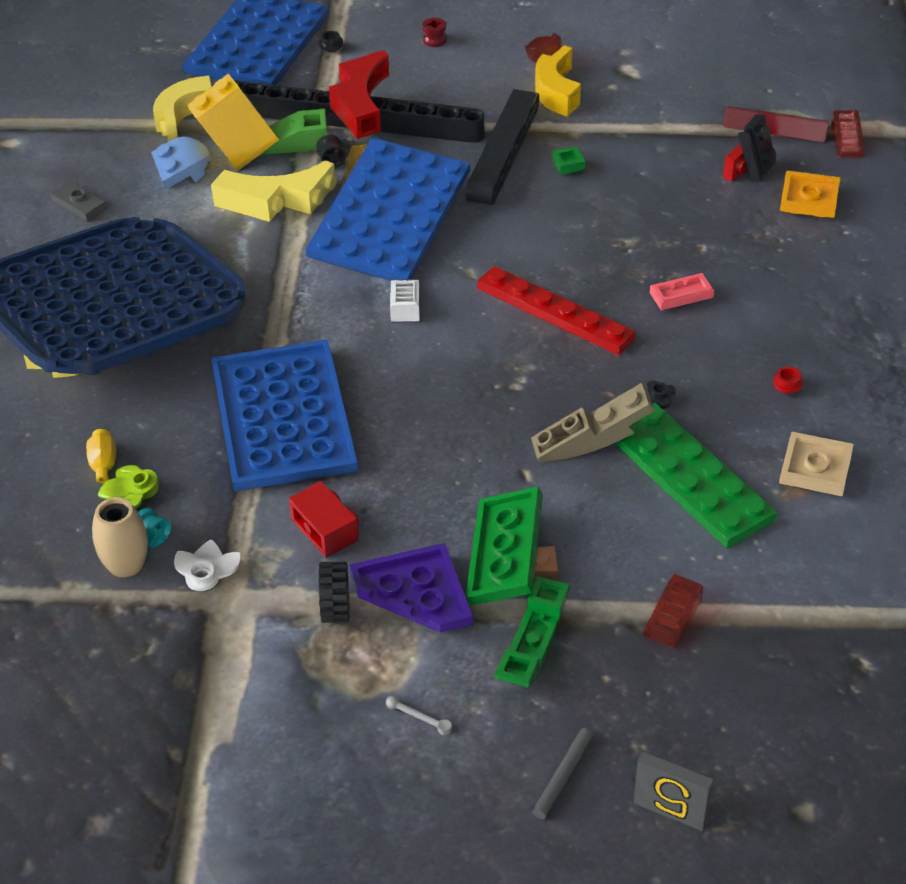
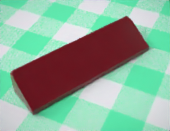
M729 106L725 110L723 126L726 128L744 130L743 128L754 115L765 114L770 134L819 142L826 140L830 123L828 120Z

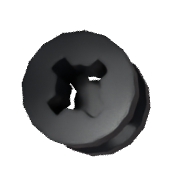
M326 135L317 142L316 151L320 156L321 162L328 161L334 163V168L343 164L346 159V152L338 137Z

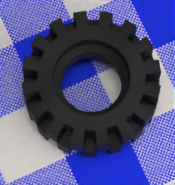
M347 561L320 562L318 583L321 623L349 622L350 598Z

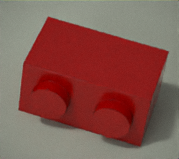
M322 481L289 497L291 520L326 558L358 541L357 526H359V519L352 509H347L341 503L338 494L334 490L330 491Z

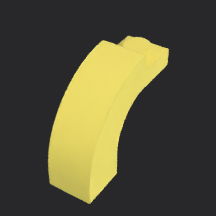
M209 76L190 78L175 83L161 92L155 100L153 113L156 131L162 132V136H167L168 142L178 138V123L186 116L193 114L187 105L211 87Z

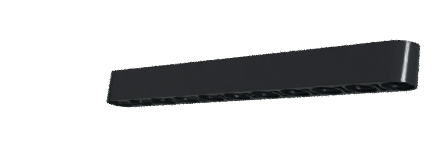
M234 80L262 118L281 120L298 111L325 109L327 126L347 128L330 107L329 91ZM370 96L373 103L380 110L381 132L470 143L480 142L485 138V113L480 109Z

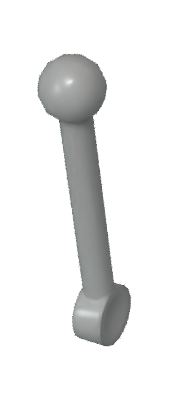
M389 696L386 699V706L389 709L397 708L437 727L438 732L442 735H447L452 730V724L447 719L439 721L399 702L396 696Z

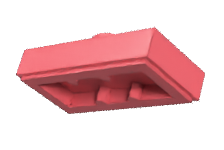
M700 273L650 285V294L660 310H666L714 298V289L704 274Z

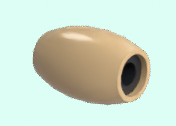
M113 497L102 501L96 508L92 522V539L95 551L102 564L113 575L117 577L133 576L142 569L148 551L145 524L139 512L128 500Z

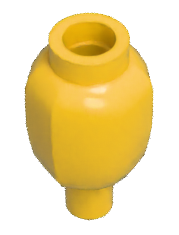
M106 429L95 430L92 433V437L87 440L88 463L91 469L96 472V481L98 483H105L109 480V471L116 462V442L111 433Z

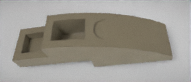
M640 383L591 413H588L582 407L532 436L531 439L537 460L539 462H548L580 456L609 446L633 434L634 430L631 424L655 411L647 388Z

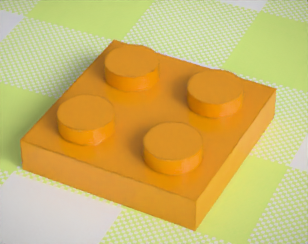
M786 171L780 211L791 214L813 215L821 218H834L840 177Z

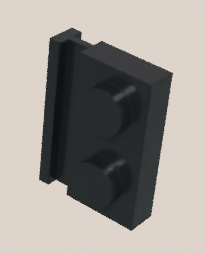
M765 114L754 115L743 128L744 132L738 133L750 180H761V174H766L777 161L776 151L772 145L770 128L767 125Z

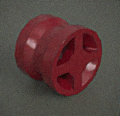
M441 18L426 19L422 25L425 32L423 43L429 47L444 45L447 41V35L444 33L446 30L445 20Z

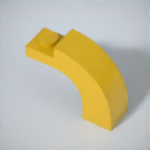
M564 45L552 56L542 54L539 57L535 68V92L540 94V102L546 108L568 117L580 106L581 83L564 77L572 69L573 48Z

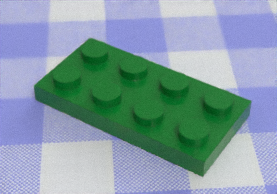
M539 486L479 499L465 596L471 606L533 593L543 493Z

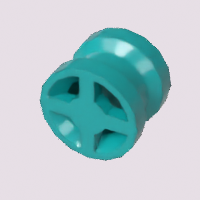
M143 508L139 511V514L145 524L148 546L156 548L167 540L171 532V523L164 517H158L157 512L152 508Z

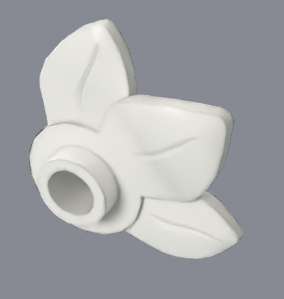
M213 540L207 541L194 554L186 551H177L174 558L176 570L185 576L188 587L196 591H206L213 588L219 579L232 575L240 564L239 552L222 555L219 547Z

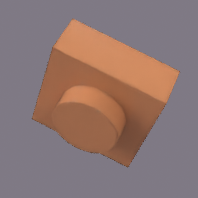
M555 546L537 547L534 580L538 576L547 579H558Z

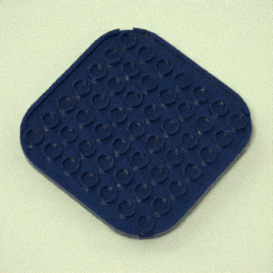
M140 217L113 220L0 259V330L31 362L46 372L96 375L101 370L125 364L139 356L151 354L165 346L177 344L191 336L200 335L212 328L229 324L243 309L246 302L244 282L235 271L179 226L157 218L153 222L150 220H140Z

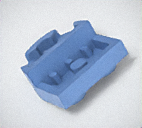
M190 137L175 138L166 144L160 145L151 152L161 179L167 188L189 176L192 177L194 182H197L205 175L204 168L207 163H212V155L206 146Z

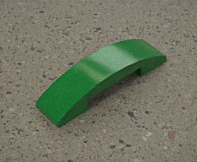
M537 577L533 586V593L527 599L525 615L510 649H506L495 672V679L524 687H529L543 665L554 639L567 600L570 584Z

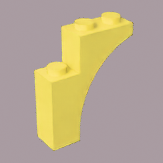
M323 161L312 168L279 176H252L224 170L211 184L214 206L269 222L283 207L312 214L317 206L322 204L327 194L335 188L337 176L335 175L334 163Z

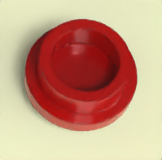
M794 367L779 369L773 378L774 387L785 394L799 392L804 383L801 372Z

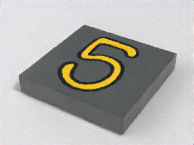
M642 751L637 761L634 804L703 832L708 820L713 779Z

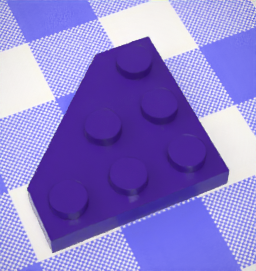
M445 543L349 565L352 581L357 596L360 599L438 632L473 625V615Z

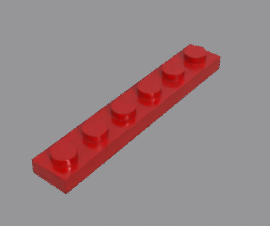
M493 266L477 280L479 290L616 355H620L635 340L634 330L496 266Z

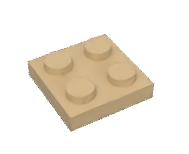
M791 432L779 483L843 496L854 444Z

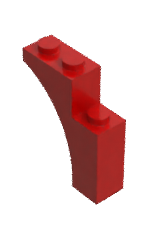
M385 50L340 63V83L329 86L331 109L357 139L381 132L380 110L373 103L370 95L380 82L390 76L389 55Z

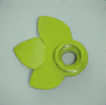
M136 465L123 466L116 470V478L110 479L102 485L98 496L102 499L124 498L137 509L143 499L151 498L157 493L159 478L153 470H141Z

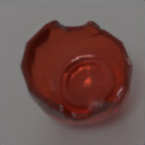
M553 33L551 37L535 38L525 46L528 58L532 62L537 63L542 54L552 56L562 47L561 36Z

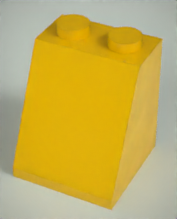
M229 74L219 79L212 87L187 105L237 171L279 140Z

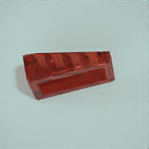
M835 110L832 115L831 130L837 156L864 157L863 136L858 110Z
M673 574L643 631V636L675 648L702 602L703 586ZM671 602L684 606L685 608L672 604ZM665 613H666V614H669V615H671V616H674V617H676V618H679V620H677V619H675V618H672V617H670V616H667V615H665ZM660 623L674 630L672 632L657 625Z

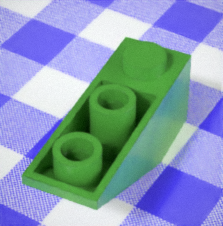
M325 109L298 111L269 125L279 140L260 155L315 151L319 139L328 135Z

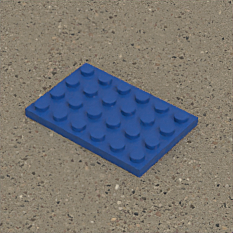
M236 0L183 63V72L197 76H209L217 80L229 74L233 80L277 85L330 15L329 6L299 0Z
M371 138L307 246V257L390 281L411 280L468 176L470 163Z
M328 340L211 357L234 492L358 471V462Z

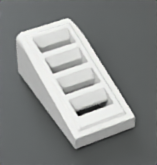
M391 280V322L420 321L419 280Z

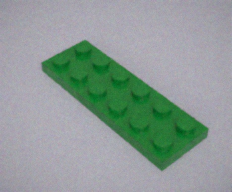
M653 403L654 412L631 424L634 430L633 434L614 443L726 549L776 521L777 511L656 403Z

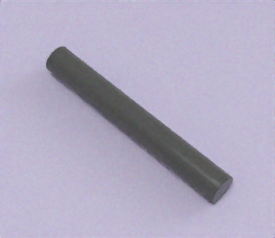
M581 728L532 811L537 818L545 819L592 740L594 735L591 730Z

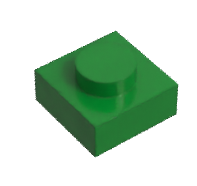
M577 146L552 151V161L560 175L585 170V160Z

